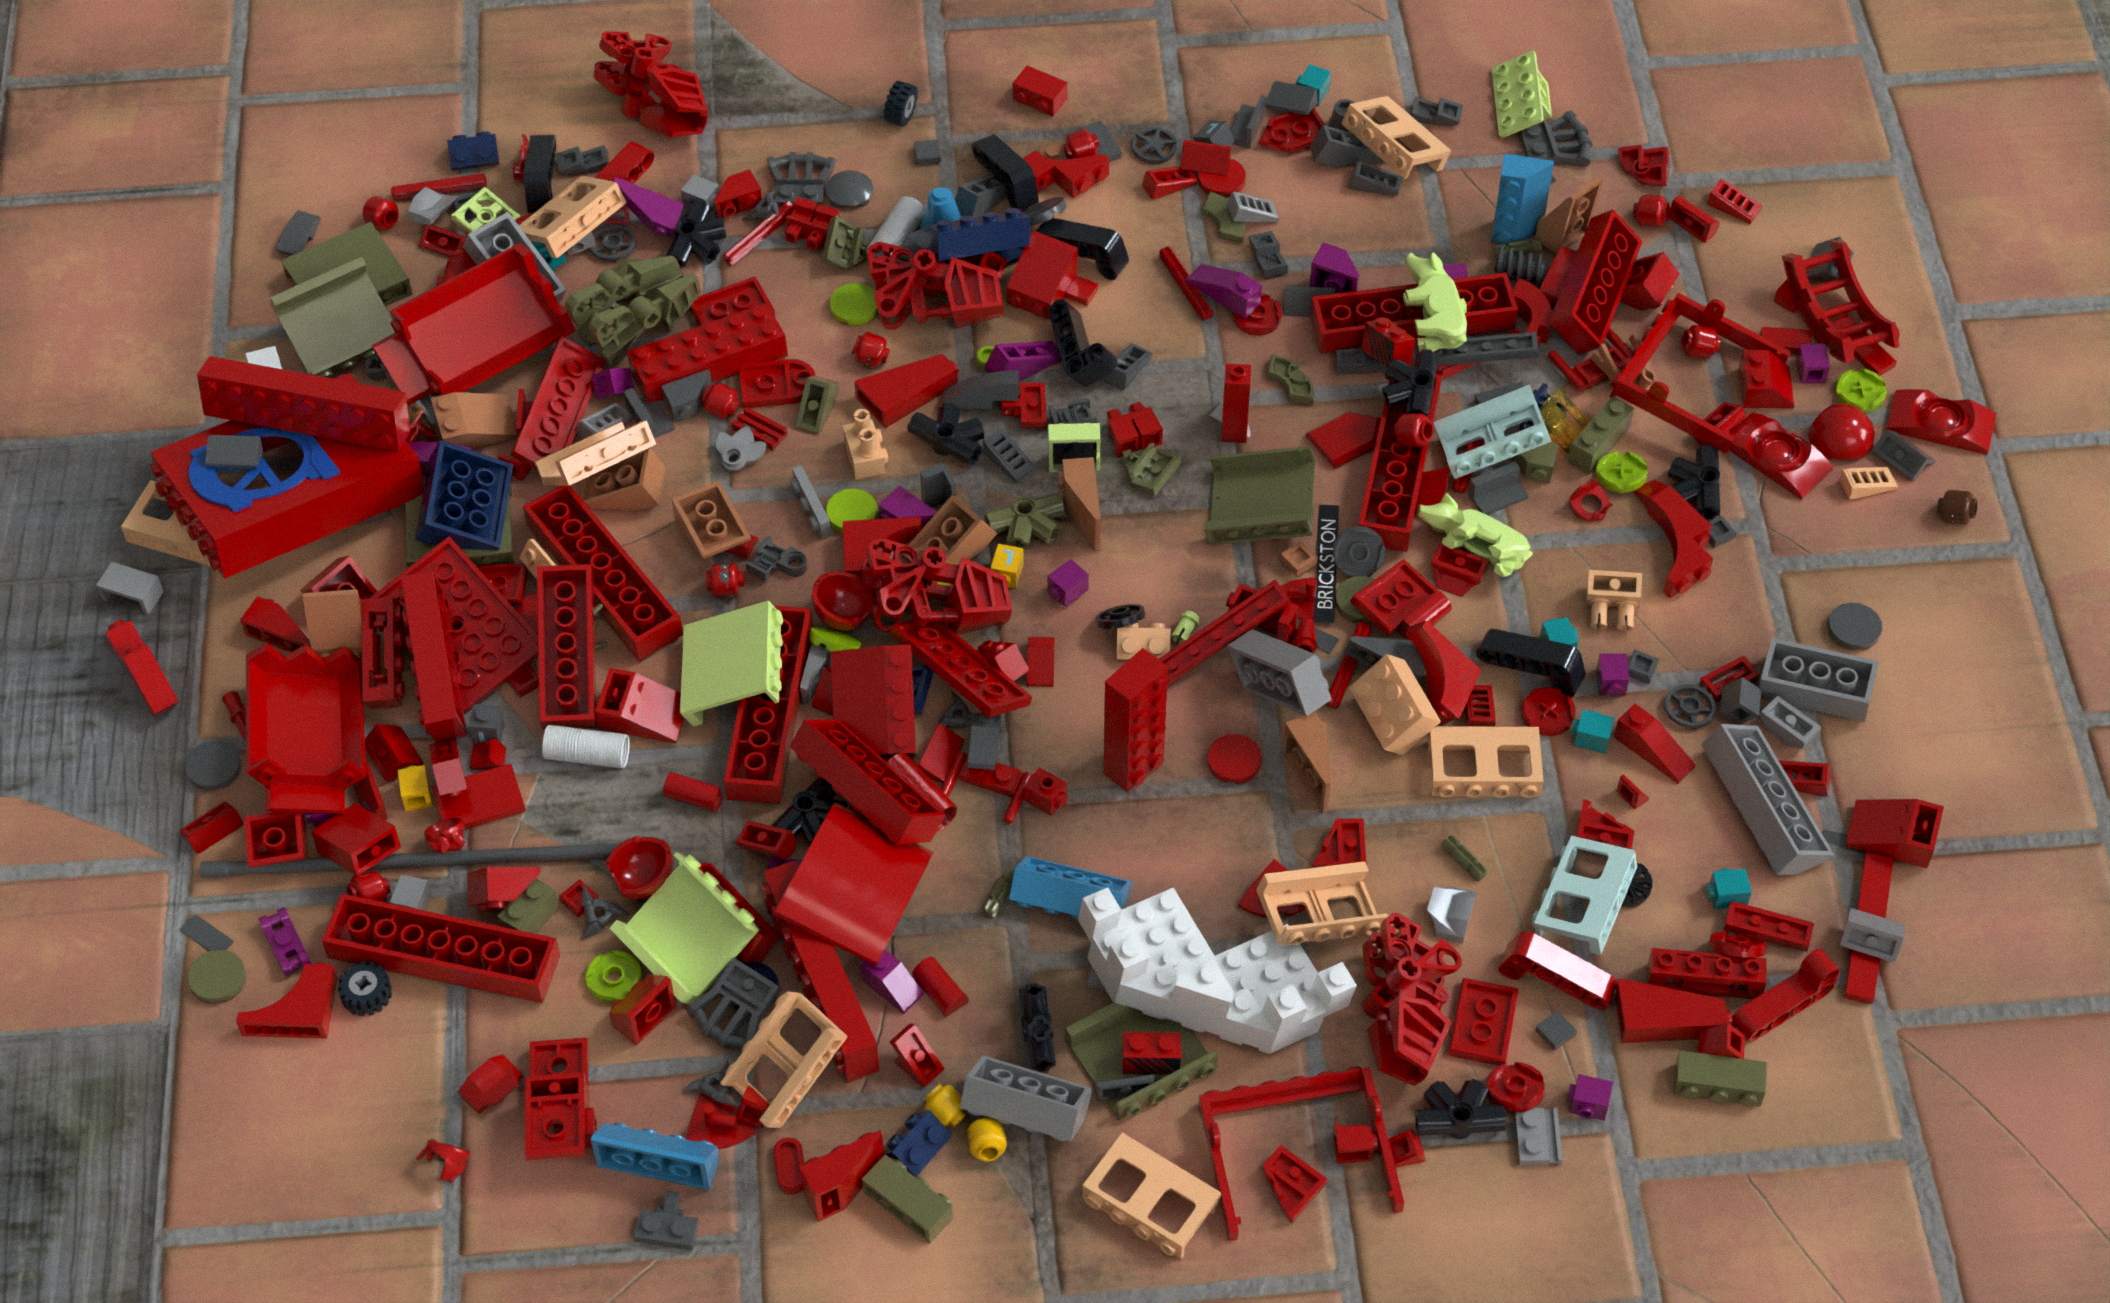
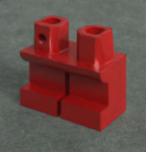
M797 197L794 202L793 212L786 217L785 240L797 243L799 238H803L809 249L817 251L821 245H825L830 219L834 216L840 217V211Z
M1136 402L1129 406L1128 414L1122 415L1119 409L1107 412L1108 437L1112 439L1117 458L1123 457V451L1129 449L1132 453L1139 451V448L1140 450L1146 449L1150 443H1154L1155 447L1162 445L1163 428L1151 407L1145 408L1141 402Z

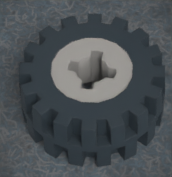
M898 80L893 84L884 105L883 117L885 121L902 127L907 125L914 114L913 111L918 100V88L916 86Z
M361 961L359 966L354 963L351 965L352 969L346 968L344 970L345 976L340 975V983H338V991L344 1007L347 1010L349 1009L350 1013L354 1015L358 1012L359 1016H364L365 1013L371 1016L374 1015L373 1011L375 1010L378 1012L382 1011V1005L387 1006L389 1003L388 998L392 996L390 980L381 965L376 966L375 962L370 961V964L367 965L366 961Z

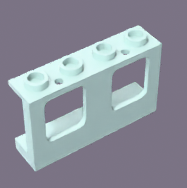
M1530 385L1434 422L1454 479L1552 442ZM1527 420L1533 421L1534 426L1505 437L1504 431L1507 428ZM1478 439L1485 440L1486 445L1460 455L1456 453L1458 447Z
M1571 836L1567 846L1564 845L1561 849L1558 867H1554L1552 870L1549 889L1543 891L1540 910L1534 912L1532 927H1535V933L1542 937L1544 931L1587 941L1589 942L1590 953L1601 955L1637 869L1635 850ZM1577 849L1608 857L1600 878L1591 879L1569 873L1578 853ZM1560 893L1590 901L1582 922L1577 924L1551 918Z

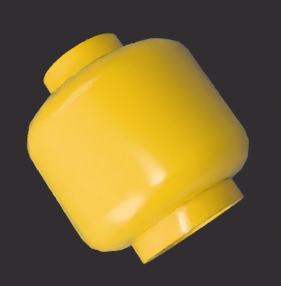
M939 1084L924 1099L926 1102L924 1111L929 1110L945 1127L949 1124L956 1127L966 1117V1114L963 1112L965 1109L960 1108L962 1095L952 1085L942 1086Z
M977 1119L967 1129L969 1150L976 1159L985 1162L994 1161L1006 1150L1005 1131L1002 1123L997 1122L996 1119Z

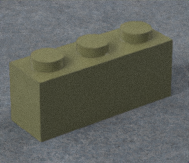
M1612 396L1571 443L1568 463L1590 474L1597 466L1598 461L1613 448L1630 428L1634 407Z
M1679 1050L1675 1063L1673 1095H1680L1686 1099H1710L1716 1103H1739L1745 1107L1761 1106L1766 1093L1767 1062Z
M884 1155L862 1178L863 1193L929 1244L953 1220L951 1201L942 1193L936 1194L932 1191L923 1178L919 1176L914 1177L907 1172L905 1165L897 1159L892 1160L887 1155Z

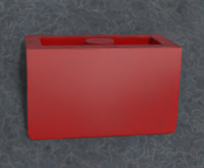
M376 724L365 738V748L385 781L394 782L398 777V770L424 764L400 726Z

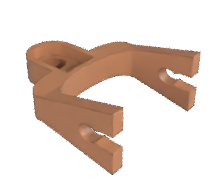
M1636 333L1628 338L1631 344L1625 342L1631 351H1633V347L1635 348L1638 342L1640 343ZM1604 343L1597 349L1599 353H1593L1590 359L1612 381L1617 372L1622 373V371L1615 366ZM1648 361L1634 382L1648 391L1657 378L1655 372L1650 369V361Z

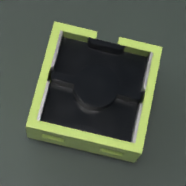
M1100 423L1048 424L1049 472L1063 470V459L1094 457L1095 471H1100Z

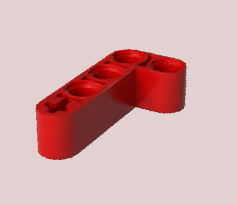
M1528 931L1520 932L1508 943L1498 968L1504 977L1512 980H1519L1529 973L1588 1006L1599 1010L1608 1008L1617 980L1607 972Z
M1818 948L1804 958L1798 972L1739 1008L1732 1015V1023L1745 1035L1749 1042H1754L1829 994L1835 986L1840 969L1822 949Z

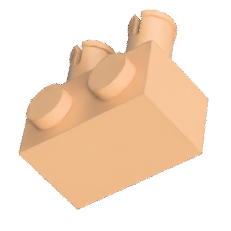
M858 409L854 412L855 423L843 425L844 443L855 480L885 474V463L889 462L886 448H881L880 446L883 443L880 428L875 429L873 419L870 420L868 410Z
M1589 570L1586 606H1592L1591 628L1597 629L1598 619H1600L1599 629L1607 628L1608 607H1617V629L1624 630L1625 620L1627 621L1626 631L1634 629V609H1639L1641 601L1642 573Z

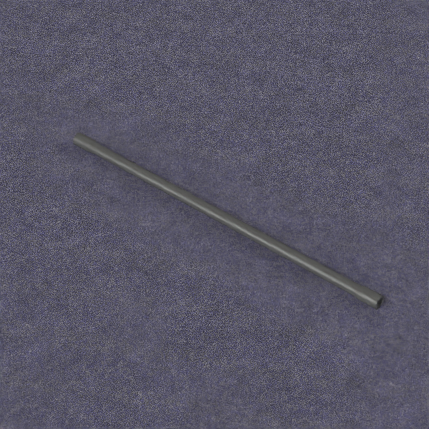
M621 843L446 851L444 854L441 852L391 854L369 869L608 858L613 849ZM326 857L305 858L304 860L256 868H248L247 861L229 862L222 860L201 861L200 863L201 878L346 870Z

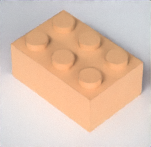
M1386 654L1349 687L1384 750L1404 755L1441 722L1404 659Z

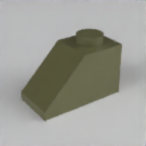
M819 376L807 377L795 426L820 433L834 407L840 382Z
M1549 442L1509 459L1511 462L1515 461L1518 464L1520 473L1525 478L1550 483L1559 444Z

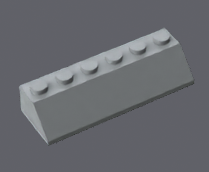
M1720 724L1701 745L1707 753L1708 760L1718 772L1721 782L1725 784L1732 796L1733 803L1743 815L1746 825L1754 834L1758 846L1768 858L1771 868L1777 875H1797L1832 859L1835 856L1759 727Z

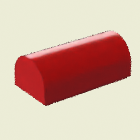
M1677 196L1673 199L1669 219L1704 243L1709 241L1717 232L1720 222L1682 196Z
M1723 402L1704 421L1723 431L1725 429L1730 431L1745 418V410L1743 406ZM1695 438L1701 446L1708 445L1705 442Z
M1437 591L1403 619L1399 634L1406 640H1410L1405 635L1410 626L1425 620L1434 626L1451 612L1452 606L1449 599L1441 591Z
M669 772L663 787L664 797L708 811H718L723 801L719 786L674 772Z
M747 820L735 844L741 849L788 859L795 850L796 839L790 830Z
M934 957L923 959L914 968L912 978L945 1017L969 1002L968 996Z

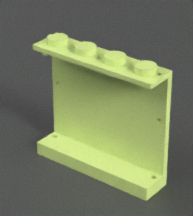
M769 600L684 625L680 714L693 727L703 724V710L761 693H766L775 703H779V691L782 688L780 681V669L782 668L780 647L783 644L781 637L783 617L780 610L776 609Z
M676 852L674 856L679 860V865L665 880V883L648 899L627 924L616 920L610 929L654 975L669 977L672 982L674 996L680 1002L691 1005L705 993L727 968L732 959L756 935L759 929L753 923L755 918L744 908L740 910L735 905L737 900L726 890L722 892L717 887L719 882L708 872L704 874L699 869L701 864L690 854L685 857Z

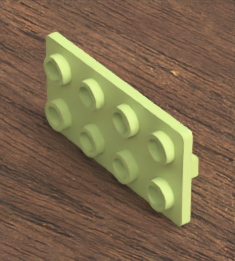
M1533 50L1492 67L1498 133L1501 138L1552 118L1548 83L1538 70L1536 53Z

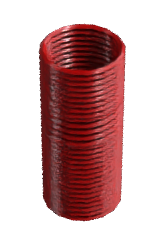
M899 753L891 757L887 763L946 815L937 831L948 826L957 814V806L907 754Z

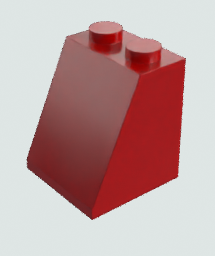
M1033 231L1030 235V245L1025 246L1006 286L1007 303L1015 308L1023 309L1036 316L1050 320L1049 309L1051 305L1059 299H1065L1066 290L1077 276L1078 247Z

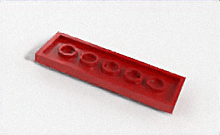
M563 336L557 340L510 456L537 470L534 462L572 444L578 429V423L583 417L594 389L591 375L601 372L605 362L604 359Z
M912 619L891 625L890 635L901 645L911 644L912 653L989 718L1030 706L1032 696L943 622L928 621L924 627H918Z

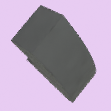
M1018 370L998 371L961 381L944 390L942 406L944 404H954L957 409H992L993 401H1017L1019 372Z

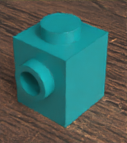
M1309 64L1304 74L1298 76L1295 85L1315 88L1318 101L1316 106H1319L1330 88L1331 71Z
M1568 617L1554 618L1547 622H1542L1540 639L1564 643L1577 648L1578 633L1576 628L1571 626Z
M1582 710L1580 720L1574 719L1571 735L1576 736L1574 746L1606 754L1614 717L1603 715L1596 711Z
M1724 868L1712 872L1710 883L1706 884V894L1709 900L1712 899L1714 910L1729 909L1731 901L1748 905L1752 891L1746 869L1730 870Z

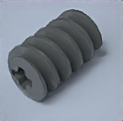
M1500 246L1494 271L1496 269L1497 273H1505L1507 271L1508 279H1512L1516 273L1517 281L1519 278L1523 279L1526 276V281L1531 283L1536 278V285L1540 286L1545 276L1548 259L1546 262H1543L1542 254H1539L1536 260H1533L1532 252H1529L1527 257L1524 258L1523 250H1520L1514 256L1513 248H1510L1507 254H1505L1504 247Z

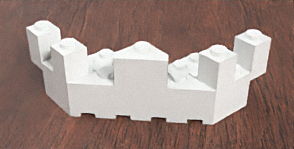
M1108 887L1082 899L1078 921L1091 941L1087 959L1113 1003L1141 1010L1142 1014L1161 1020L1166 1018L1179 1022L1181 1026L1201 1033L1207 1031L1219 1035L1220 1039L1239 1045L1244 1043L1259 1048L1258 1051L1267 1054L1276 1052L1317 1033L1325 1016L1349 1006L1357 986L1343 962L1317 972L1300 944L1296 946H1291L1290 944L1278 946L1273 931L1214 956L1174 888L1122 910Z

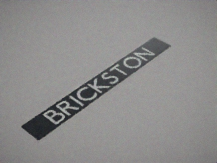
M1320 505L1315 623H1334L1337 565L1333 557V547L1338 537V505Z

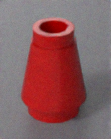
M1303 618L1299 621L1291 645L1311 653L1317 650L1318 645L1313 620Z

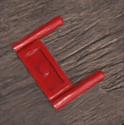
M1609 327L1606 338L1613 347L1609 348L1608 351L1615 366L1621 369L1627 357L1633 358L1631 356L1632 351ZM1551 350L1547 354L1550 361L1578 392H1582L1586 387L1590 388L1609 378L1590 358L1571 369L1555 350Z
M958 751L941 790L949 797L957 778H959L962 782L1012 797L1003 817L1005 823L1012 824L1024 800V785L1031 778L1032 774L1029 772L1022 773L1020 769L996 762L995 770L967 768L968 755L963 751Z

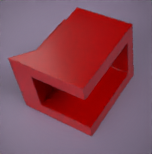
M1336 1121L1334 1122L1333 1139L1337 1164L1371 1162L1373 1150H1378L1377 1133L1371 1132V1126L1359 1124L1345 1125L1343 1127Z

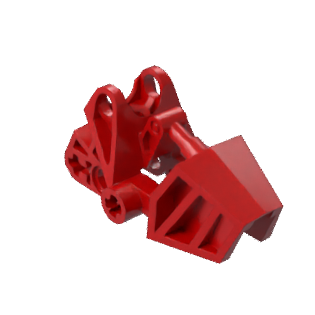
M607 31L602 33L599 48L617 61L596 62L593 77L611 93L624 96L622 113L630 118L642 116L640 125L671 138L702 134L708 122V109L697 74L680 70V67L675 64H661L663 59L669 54L672 43L664 37L646 33L644 41L632 40L628 32ZM659 43V44H663V45H665V46H661V47H660V46H657L656 44ZM650 91L654 92L661 98V102L657 103L648 93Z
M876 242L869 246L867 255L870 273L875 283L876 291L874 295L876 306L885 328L889 330L900 328L912 311L916 322L921 324L925 323L928 318H954L957 329L1005 316L998 273L954 257L951 258L950 264L937 263L934 253L928 249L919 250L913 258L912 252L904 247L884 242ZM882 250L885 256L875 258L874 253ZM906 255L910 260L905 262L897 259V257ZM925 262H930L929 265H928V263H926L927 266H922V265H921V264H924V265H925ZM930 280H935V283L932 281L931 285L927 284V282L931 283ZM939 294L948 295L950 304L940 305V307L935 308L926 307L924 295L928 297H935ZM896 314L899 315L897 323L888 324L886 322V317L890 318Z
M884 538L871 541L867 549V558L864 559L860 568L865 594L878 592L879 602L876 606L872 607L870 613L875 627L883 633H890L891 626H883L880 623V617L884 615L890 616L894 624H898L908 608H910L912 619L916 626L924 627L928 621H943V623H948L950 629L957 635L1006 624L1010 620L1012 613L1006 576L964 557H961L958 565L945 563L946 555L938 547L927 548L921 560H919L917 551L913 547ZM878 547H879V548H882V555H881V556H880V555H877V548H878ZM891 551H894L893 558L889 559ZM900 554H907L912 558V562L910 564H903L899 561L898 556ZM938 582L948 583L949 586H947V585H941V584H937V583H938ZM928 600L944 601V607L942 610L931 611Z
M1392 913L1381 923L1380 933L1371 934L1362 947L1366 979L1375 986L1363 1000L1362 1007L1366 1015L1376 1019L1367 1029L1378 1070L1412 1086H1416L1427 1077L1452 1023L1440 1012L1441 1007L1449 999V992L1442 986L1445 983L1444 976L1456 972L1462 965V959L1458 951L1443 939L1432 948L1417 940L1422 926L1399 913ZM1443 955H1450L1454 959L1455 965L1445 964L1442 958ZM1374 967L1383 969L1386 978L1377 976L1374 972Z

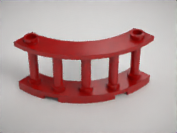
M1832 240L1830 241L1832 251L1807 259L1792 253L1782 255L1789 286L1795 287L1799 298L1795 303L1809 330H1812V334L1819 344H1825L1830 348L1829 354L1843 363L1855 361V350L1865 346L1883 342L1893 348L1900 347L1898 340L1900 333L1896 323L1882 316L1874 308L1861 288L1850 260L1851 253L1846 242ZM1835 261L1840 278L1811 286L1806 269ZM1844 287L1850 302L1826 310L1820 307L1815 298L1816 295ZM1856 311L1862 322L1837 329L1829 319ZM1868 330L1873 333L1854 340L1850 337Z

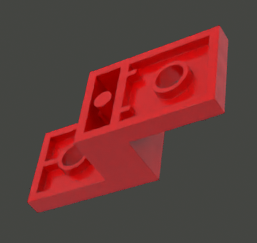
M588 1038L530 1042V1076H525L526 1161L586 1156L585 1108H589ZM557 1063L567 1065L566 1069L560 1073L551 1070ZM554 1124L563 1126V1130L558 1134L547 1132L549 1127Z

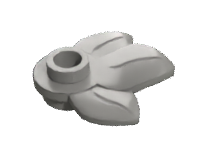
M745 426L732 437L729 434L720 432L716 439V449L722 455L721 462L724 468L729 471H738L746 463L755 462L760 459L766 450V443L761 441L754 442V436L750 427ZM733 458H739L735 462H730Z

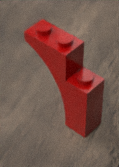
M1669 486L1651 497L1647 513L1662 528L1672 547L1674 566L1667 575L1663 590L1669 598H1672L1678 593H1685L1697 581L1702 582L1711 574L1713 557L1703 549L1710 540L1709 536L1712 525L1673 487Z
M123 619L109 625L104 640L127 671L152 716L154 717L177 705L179 701L149 646L144 645L131 620L124 623Z

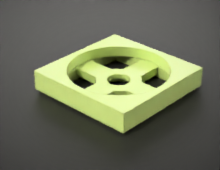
M484 187L451 215V220L465 232L471 233L496 219V214L501 210L505 213L509 212L514 220L521 216L489 189ZM489 202L493 204L490 207H482L478 203ZM468 209L476 214V219L470 224L465 220V213ZM487 213L491 216V218L489 220H484L481 216L482 214Z

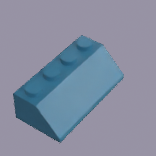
M1511 154L1504 155L1491 242L1508 244L1527 240L1536 235V225L1545 216L1554 161Z
M1026 856L1015 867L1009 899L1016 901V904L1022 907L1039 906L1043 907V911L1047 913L1059 914V912L1070 914L1071 918L1078 920L1082 899L1107 887L1121 910L1125 909L1133 881Z
M604 1123L591 1138L597 1167L709 1191L720 1160L718 1147L708 1141L700 1140L695 1142L686 1140L679 1135H661L651 1129H632L622 1123Z

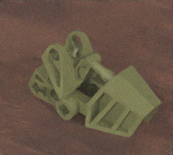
M673 256L630 262L628 263L627 275L624 277L619 276L613 269L603 270L597 277L596 284L570 295L565 301V309L571 321L579 327L577 332L583 342L590 347L598 344L601 349V356L610 366L620 363L626 357L627 351L630 350L645 328H652L660 321L672 330L701 294L696 275L692 273L684 276L677 259ZM630 294L635 296V299L631 301L628 308L616 303V301ZM619 350L617 356L613 358L615 353Z

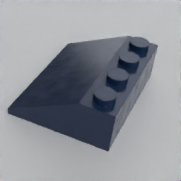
M1009 208L1002 213L986 212L983 213V216L979 217L963 216L960 220L956 221L940 220L937 224L928 225L909 234V239L922 249L932 251L938 261L950 260L952 257L961 258L1030 245L1029 216L1021 212L1020 209Z
M440 440L429 458L415 540L437 546L450 536L460 549L499 550L514 464Z

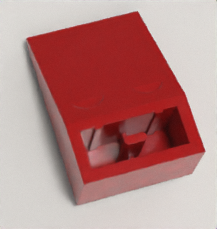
M610 668L595 709L598 730L677 743L685 719L680 714L681 693L636 672Z
M1919 799L1856 800L1845 846L1928 868L1935 849L1944 806Z
M881 1130L874 1133H865L857 1141L848 1145H839L830 1153L820 1158L813 1157L800 1166L803 1194L818 1222L845 1210L863 1188L862 1178L884 1156Z

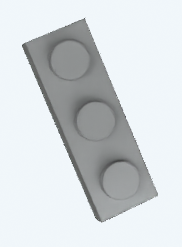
M802 465L792 468L793 479L790 480L791 488L794 494H799V502L803 512L809 513V523L813 532L818 531L822 540L831 537L830 520Z

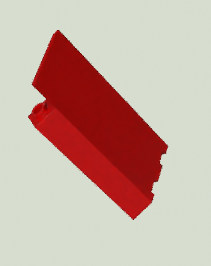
M518 243L390 310L393 319L390 324L395 333L371 346L398 390L406 392V400L409 406L431 393L435 396H441L454 392H464L556 343L561 336L567 337L576 331L566 309L557 302L550 281L538 272L532 252L523 244Z
M267 642L246 654V773L265 786V811L345 814V789L366 777L362 660L345 646L325 658H322L306 644L283 656Z

